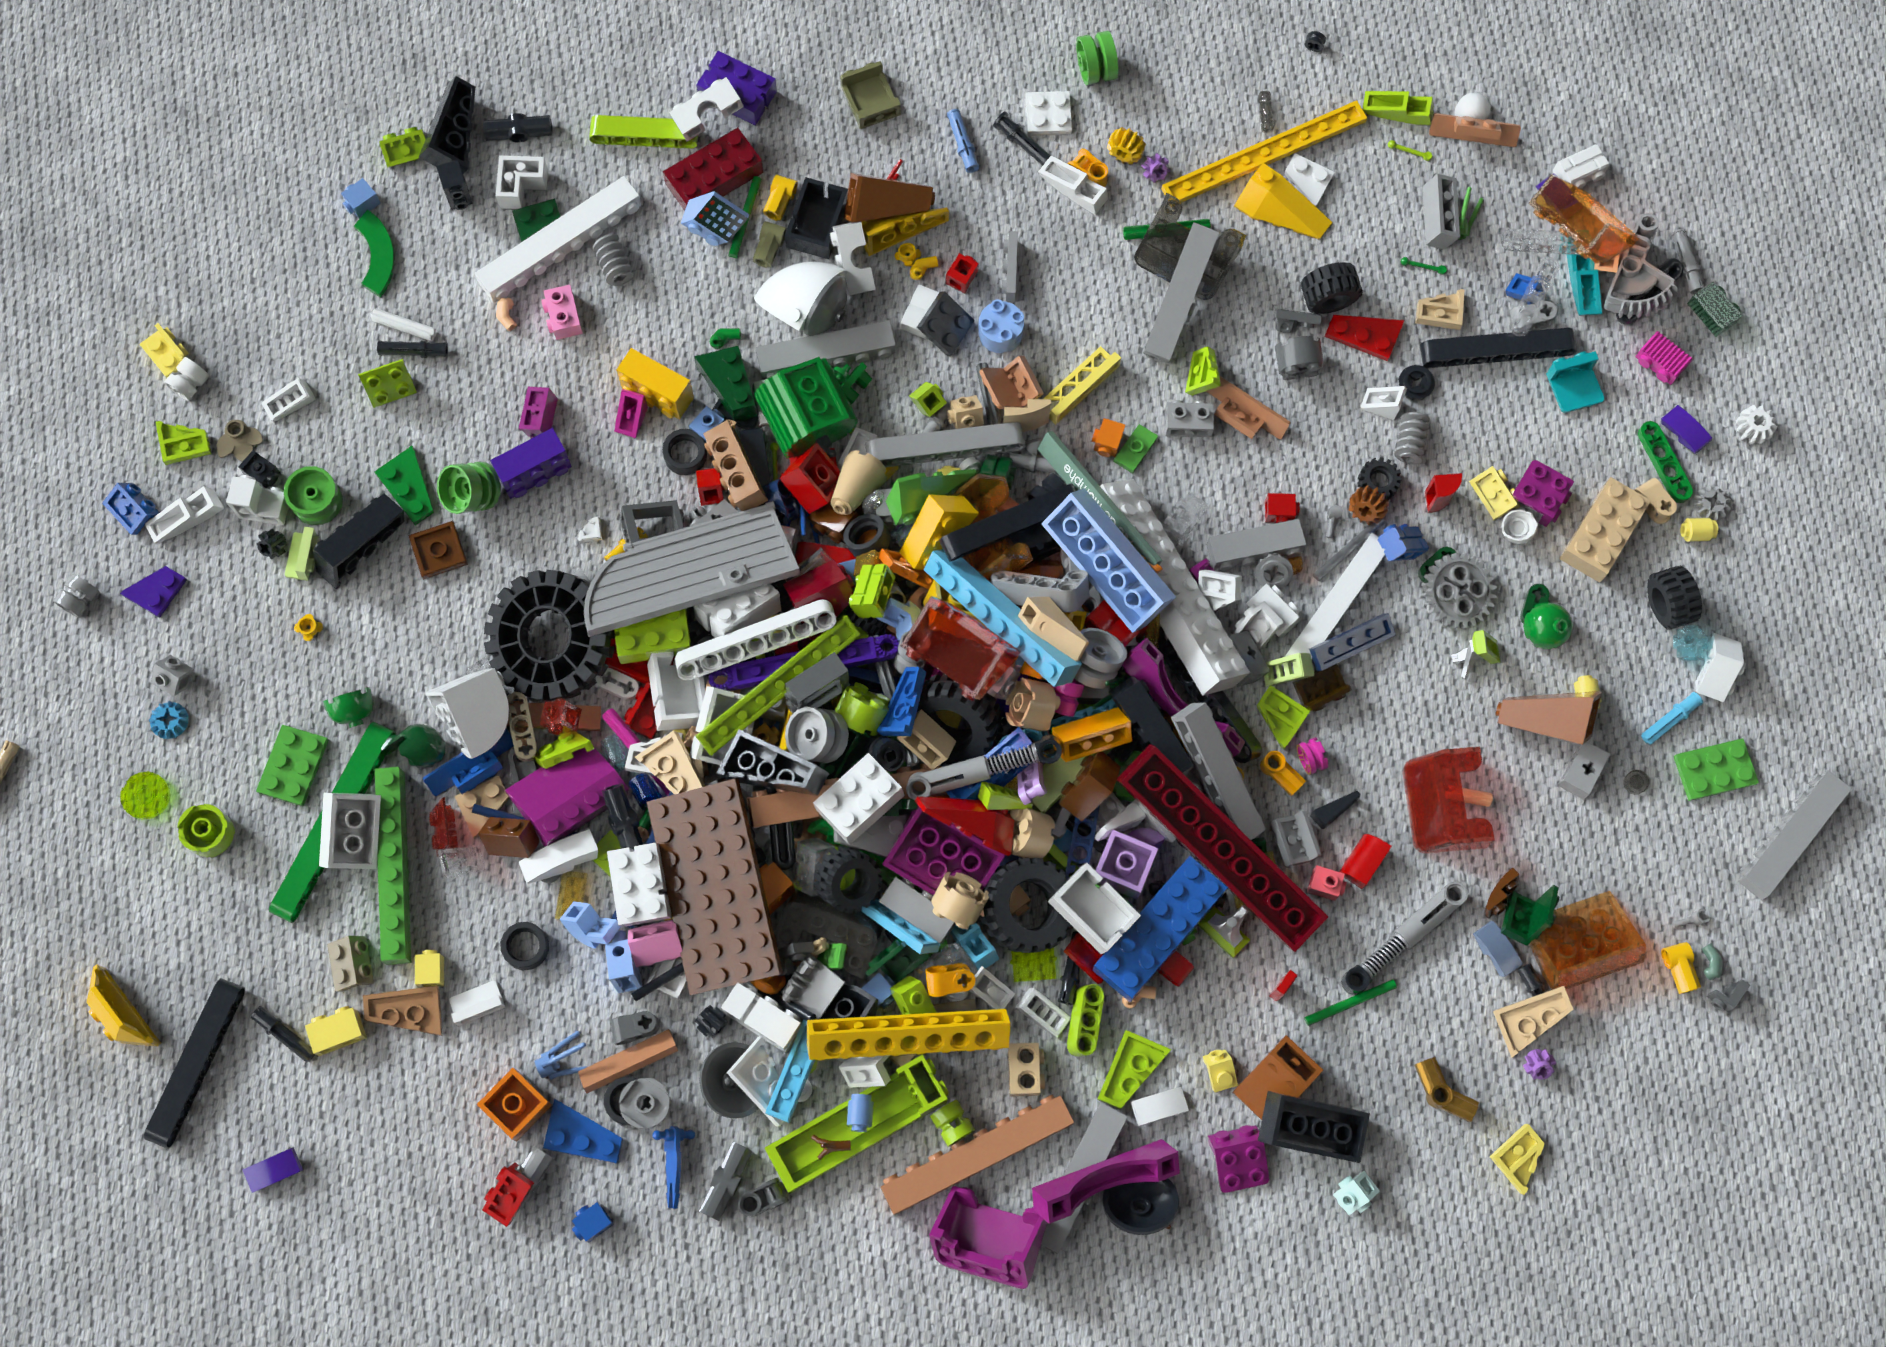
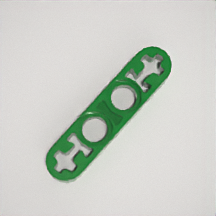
M1653 421L1643 423L1638 430V437L1664 487L1676 503L1686 502L1692 496L1693 488L1662 429ZM1647 429L1649 431L1653 430L1654 434L1652 436L1650 434L1646 435L1645 431ZM1654 448H1662L1665 451V457L1656 456ZM1665 468H1673L1676 472V476H1667L1665 474ZM1680 489L1685 490L1686 493L1682 495L1677 494L1676 491Z

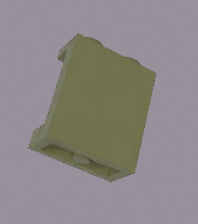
M881 61L868 63L856 70H848L840 76L841 88L860 129L901 115V104L898 97L895 98L883 73Z

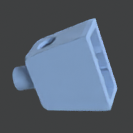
M617 931L612 939V943L605 945L608 975L616 991L624 993L642 987L639 967L635 966L628 945L626 931Z

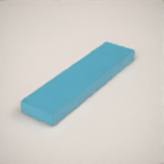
M878 898L875 901L871 900L868 908L862 907L863 913L901 941H905L908 946L919 954L938 952L939 942L880 903Z
M804 1019L765 1114L787 1123L791 1121L815 1061L809 1060L807 1021Z

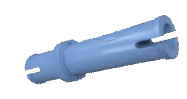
M950 110L947 113V117L958 145V155L962 157L966 172L973 173L979 169V164L974 154L975 147L969 140L960 110Z

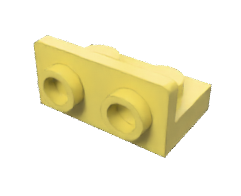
M157 323L154 326L158 331L141 342L140 346L165 377L168 378L172 372H178L177 366L189 353L181 343L176 345L173 342L176 337L168 327L163 329Z
M1492 466L1469 482L1493 520H1497L1512 509H1518L1521 506L1517 502L1518 500L1512 496L1515 489H1509L1505 483L1508 481L1502 469L1497 471Z

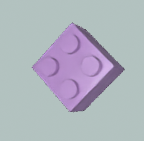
M1112 830L1095 870L1103 878L1098 884L1103 885L1107 882L1115 891L1137 899L1158 848Z

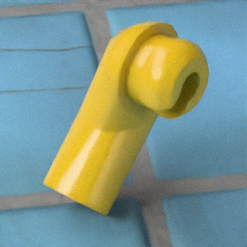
M937 256L917 259L910 269V277L914 280H920L927 269L938 267Z

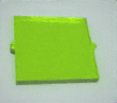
M1054 947L1034 953L1011 951L1012 960H1010V964L1013 967L1014 982L1057 979L1055 966L1057 957L1054 955Z

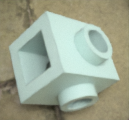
M1363 1171L1354 1178L1350 1175L1338 1183L1340 1189L1333 1195L1339 1205L1350 1215L1356 1210L1362 1213L1372 1205L1370 1200L1380 1191L1366 1172Z

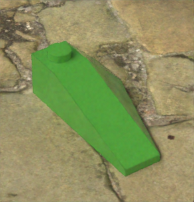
M954 470L944 476L941 471L935 472L931 477H926L925 473H917L898 478L885 501L895 525L915 523L929 494L955 495L970 485L976 475V470Z

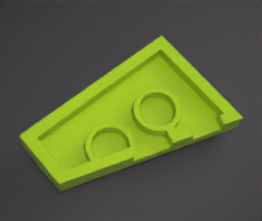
M1125 1030L1097 1100L1121 1109L1172 1049Z

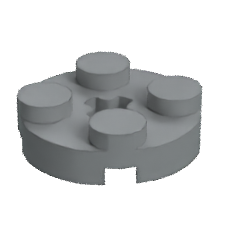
M640 1078L631 1081L625 1086L620 1095L619 1104L622 1117L628 1124L638 1129H651L659 1125L667 1117L670 1109V1097L666 1088L659 1081L652 1078ZM650 1097L649 1103L651 1107L640 1110L641 1104L638 1100Z

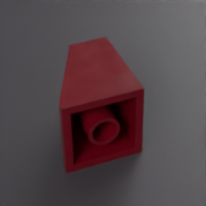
M834 559L783 584L794 609L818 600H827L832 604L836 618L849 605L850 596L853 595L852 588L855 587L844 566H838ZM822 613L820 616H826L828 613ZM823 632L809 636V638L813 641Z

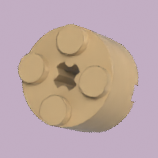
M1020 678L1021 681H1016L1014 690L1007 694L1006 705H1009V713L1006 712L1007 721L1010 725L1048 731L1055 710L1060 706L1059 696H1056L1053 686L1049 683Z
M1029 808L1011 809L1010 815L1015 820L1011 854L1022 858L1042 859L1049 852L1054 837L1051 836V828L1055 829L1052 817Z
M947 872L931 900L934 906L932 912L940 918H947L955 922L962 929H968L970 925L976 923L989 898V893L987 890L984 893L980 889L982 884L972 877L956 872L955 876H949L950 872Z

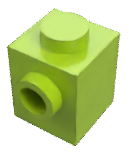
M928 382L922 384L909 395L919 411L928 417H931L947 403L942 396L944 393L937 384L933 385Z

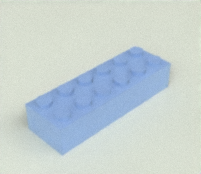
M1085 488L1070 493L1042 523L1044 528L1079 569L1088 572L1090 583L1132 633L1146 627L1176 598L1173 592Z

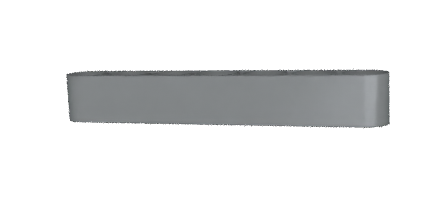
M1018 422L877 438L865 443L866 454H872L885 467L1008 453L1022 450L1025 447L1022 427Z

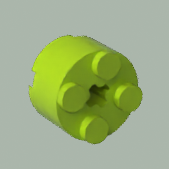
M856 682L854 686H847L835 711L843 716L847 727L863 734L865 730L872 731L870 735L875 736L878 734V727L889 711L888 703L890 700L882 694L875 695L869 692L868 687Z
M211 804L188 808L180 816L177 825L180 842L193 853L202 857L214 858L222 854L231 845L235 834V828L231 819Z

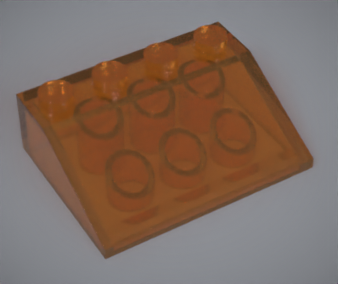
M1610 891L1555 909L1554 915L1556 918L1552 927L1546 928L1537 940L1534 939L1530 943L1541 973L1552 990L1561 986L1569 989L1643 963L1646 951L1645 942Z

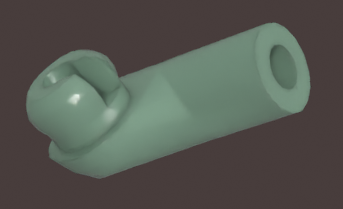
M1710 943L1701 950L1709 960L1710 966L1704 970V974L1708 980H1714L1722 975L1723 959L1713 944Z

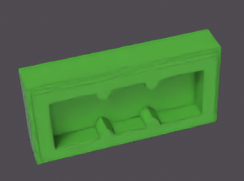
M1139 424L1113 462L1133 474L1158 439V435Z

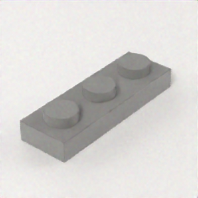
M1009 231L1008 239H1004L1003 253H1008L1007 260H1003L1002 273L1007 274V280H1002V294H1006V302H1015L1018 231Z

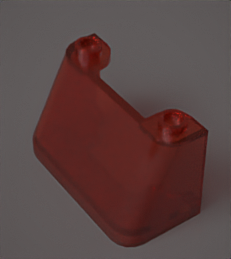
M933 596L929 598L900 645L907 650L906 655L916 662L919 659L927 661L960 684L959 687L963 690L961 694L971 701L975 699L981 700L1012 666L1021 653L1016 647L958 607Z

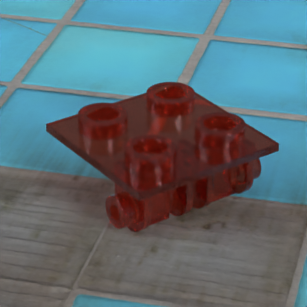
M445 797L441 798L429 814L430 826H434L432 848L436 850L437 857L444 851H446V854H455L456 849H458L457 836H452L456 835L457 831L448 830L456 827L455 812L451 805H446Z

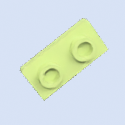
M304 527L303 533H293L285 570L287 578L309 581L310 572L314 571L315 566L313 549L320 541V537L317 536L314 528Z

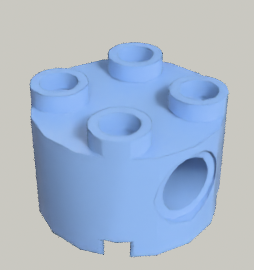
M999 299L992 301L991 304L982 310L979 317L978 335L982 345L989 351L1003 353L1014 350L1020 344L1024 330L1023 312L1012 303Z

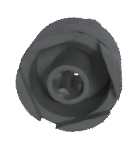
M1313 336L1294 337L1287 339L1288 344L1282 346L1281 342L1275 345L1278 371L1282 375L1283 380L1295 379L1296 375L1305 374L1307 378L1319 375L1318 370L1325 366L1319 337H1317L1316 341L1313 339Z

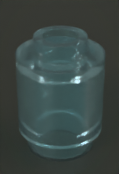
M616 734L601 740L602 747L600 749L607 762L616 772L624 770L628 756L625 744Z

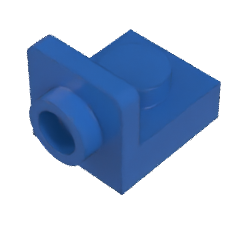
M1518 273L1515 274L1505 290L1507 296L1526 301L1528 305L1540 303L1544 297L1540 280Z

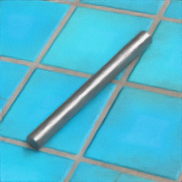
M1382 518L1378 524L1373 522L1370 526L1368 525L1314 572L1313 577L1317 581L1321 580L1361 545L1371 533H1374L1385 524V520Z

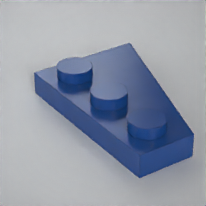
M921 667L905 668L888 705L889 711L877 729L878 733L883 736H911L926 676L924 669Z
M554 1099L543 1149L618 1163L623 1138Z

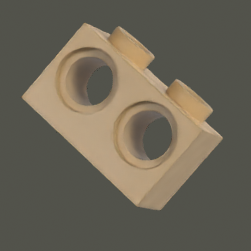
M1009 1043L1010 1096H1039L1041 1093L1040 1089H1045V1076L1040 1074V1064H1044V1050L1039 1049V1043ZM1022 1051H1029L1033 1055L1032 1062L1023 1063L1019 1058V1054ZM1023 1076H1030L1034 1081V1086L1028 1089L1024 1088L1020 1084V1079Z

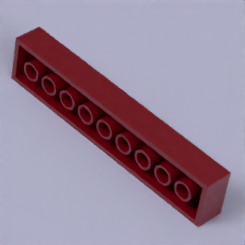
M1149 745L1117 778V781L1216 878L1225 884L1228 890L1290 950L1296 952L1329 917L1155 746Z

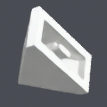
M1405 386L1367 388L1361 409L1394 420L1400 410L1407 388Z

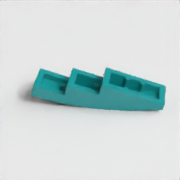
M1589 231L1566 232L1564 234L1565 249L1578 316L1601 315L1598 269L1594 270L1593 250H1590Z

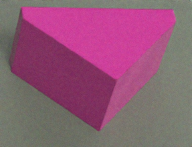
M626 389L621 390L614 432L633 438L637 437L648 409L645 395Z

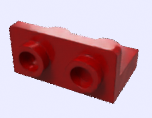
M647 682L644 687L641 686L635 697L637 701L633 708H628L624 720H626L625 724L632 731L652 740L657 733L654 713L656 706H653L651 686Z
M515 1162L508 1168L504 1166L496 1177L499 1182L495 1188L492 1187L486 1194L484 1200L487 1202L482 1211L506 1227L511 1224L534 1185L533 1181L517 1171L519 1165Z

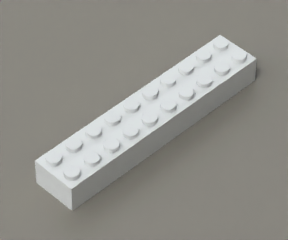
M1134 479L1102 484L1100 487L1163 560L1160 564L1163 569L1157 575L1173 592L1176 598L1156 618L1202 696L1233 688L1250 671L1221 625L1220 620L1210 607L1208 600L1198 587L1197 582L1186 567L1185 562L1174 547L1173 542L1165 532L1161 522L1157 519L1150 504L1142 494L1138 484Z

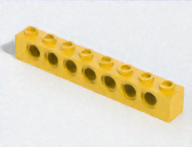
M1006 1009L807 1020L809 1060L849 1059L852 1057L885 1055L899 1056L902 1054L935 1052L949 1053L952 1051L971 1052L985 1049L998 1050L1009 1048L1010 1020Z

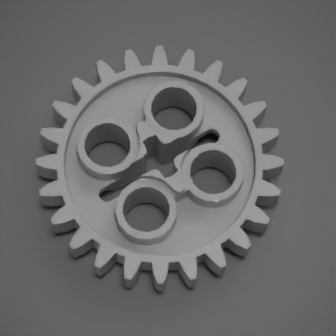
M1458 553L1452 554L1451 557L1449 555L1443 556V560L1435 561L1436 566L1433 565L1428 568L1432 574L1424 575V578L1428 580V583L1421 585L1427 589V592L1421 594L1424 597H1428V601L1424 605H1431L1432 608L1428 613L1436 612L1435 621L1443 619V626H1447L1450 623L1451 629L1458 628V626L1461 629L1467 628L1468 625L1470 627L1476 626V621L1478 623L1483 622V616L1490 615L1487 608L1495 606L1490 602V599L1497 598L1495 594L1491 593V590L1496 589L1497 586L1490 584L1495 577L1487 576L1490 568L1483 570V561L1475 563L1476 556H1472L1469 559L1467 553L1461 554L1460 557ZM1455 569L1460 573L1459 580L1454 575ZM1473 584L1478 589L1477 595L1474 594L1472 591ZM1442 587L1445 588L1447 592L1446 598H1444L1441 595ZM1459 602L1464 605L1463 613L1458 608Z

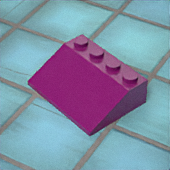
M585 748L572 752L574 758L562 761L547 769L540 767L505 790L524 819L531 820L538 838L544 847L565 838L608 810L602 794V790L606 787L621 783L624 786L626 795H628L629 788L616 770L595 748L589 752Z
M917 804V809H914L882 865L934 896L947 872H950L949 876H955L956 872L970 876L982 884L980 889L983 890L1005 855L983 845V840L974 834L970 838L964 835L954 824L948 826L924 813Z

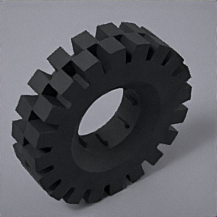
M540 570L528 572V577L519 576L511 581L513 587L511 589L504 587L497 595L501 600L498 605L491 604L488 615L493 617L492 623L485 622L484 634L490 635V641L484 642L486 654L493 656V659L489 661L491 668H495L496 672L499 671L501 673L504 684L507 687H513L514 692H520L534 699L559 701L563 700V698H573L581 695L580 690L582 689L589 690L597 683L594 678L597 675L603 676L609 666L605 664L606 658H613L615 647L610 646V642L616 636L614 630L588 636L584 618V605L591 583L585 579L578 578V576L557 570H546V572ZM551 610V613L558 614L559 612L565 618V624L569 627V639H567L568 643L561 654H556L555 658L546 660L545 657L539 656L538 658L532 652V646L529 645L528 632L533 620L537 616L540 617L541 613Z

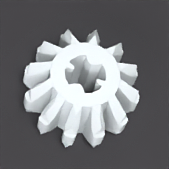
M1753 405L1743 410L1735 423L1739 426L1736 432L1743 433L1741 440L1749 438V444H1753L1756 441L1759 445L1763 444L1765 440H1770L1778 427L1774 424L1777 418L1770 417L1771 410L1765 412L1763 405L1759 406L1758 409Z

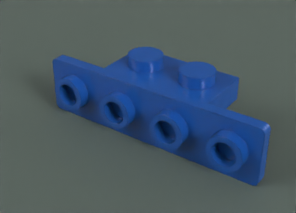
M505 728L501 738L491 749L473 759L468 758L463 753L458 754L424 776V783L434 796H438L453 785H456L461 794L473 790L479 783L495 776L503 768L496 757L514 746L512 736Z

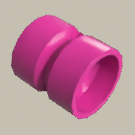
M1073 679L1072 683L1053 687L1056 696L1060 698V706L1055 712L1065 716H1075L1079 704L1076 698L1082 696L1085 685Z

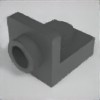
M1743 979L1736 983L1731 982L1725 988L1723 994L1718 990H1714L1707 997L1712 1000L1711 1004L1715 1008L1728 1012L1737 1006L1750 987V984Z

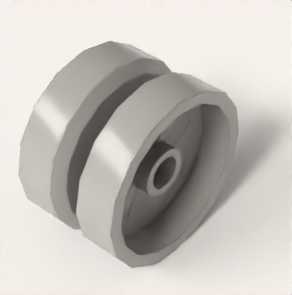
M1098 628L1083 629L1081 633L1089 641V644L1079 660L1082 665L1074 679L1085 686L1095 689L1110 687V685L1106 686L1105 682L1115 679L1127 658V651L1124 645L1112 634Z
M803 707L796 710L790 716L786 725L785 740L788 750L791 754L806 761L822 763L835 761L843 754L848 743L847 723L843 716L834 710Z

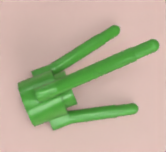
M1471 187L1467 188L1461 216L1459 217V240H1463L1466 236L1470 235L1471 227L1484 200L1483 198L1479 199L1467 223L1465 217L1470 200Z

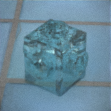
M1684 625V629H1677V635H1673V649H1677V658L1679 660H1704V649L1709 647L1708 635H1704L1703 629H1698L1697 625Z

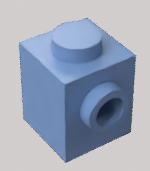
M363 178L355 184L349 185L341 193L345 201L342 203L350 215L354 213L359 219L367 209L371 211L381 204L375 191Z
M706 406L689 425V429L700 435L706 443L707 441L703 433L723 423L725 417L717 409L711 410Z
M879 972L861 988L878 999L877 1010L880 1007L886 1009L895 1001L889 988L896 984L887 974L883 977Z

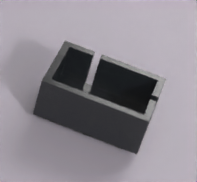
M805 177L792 213L793 218L790 219L785 233L786 248L829 259L833 249L830 233L834 232V226H839L842 223L848 189L828 184V198H826L825 182Z

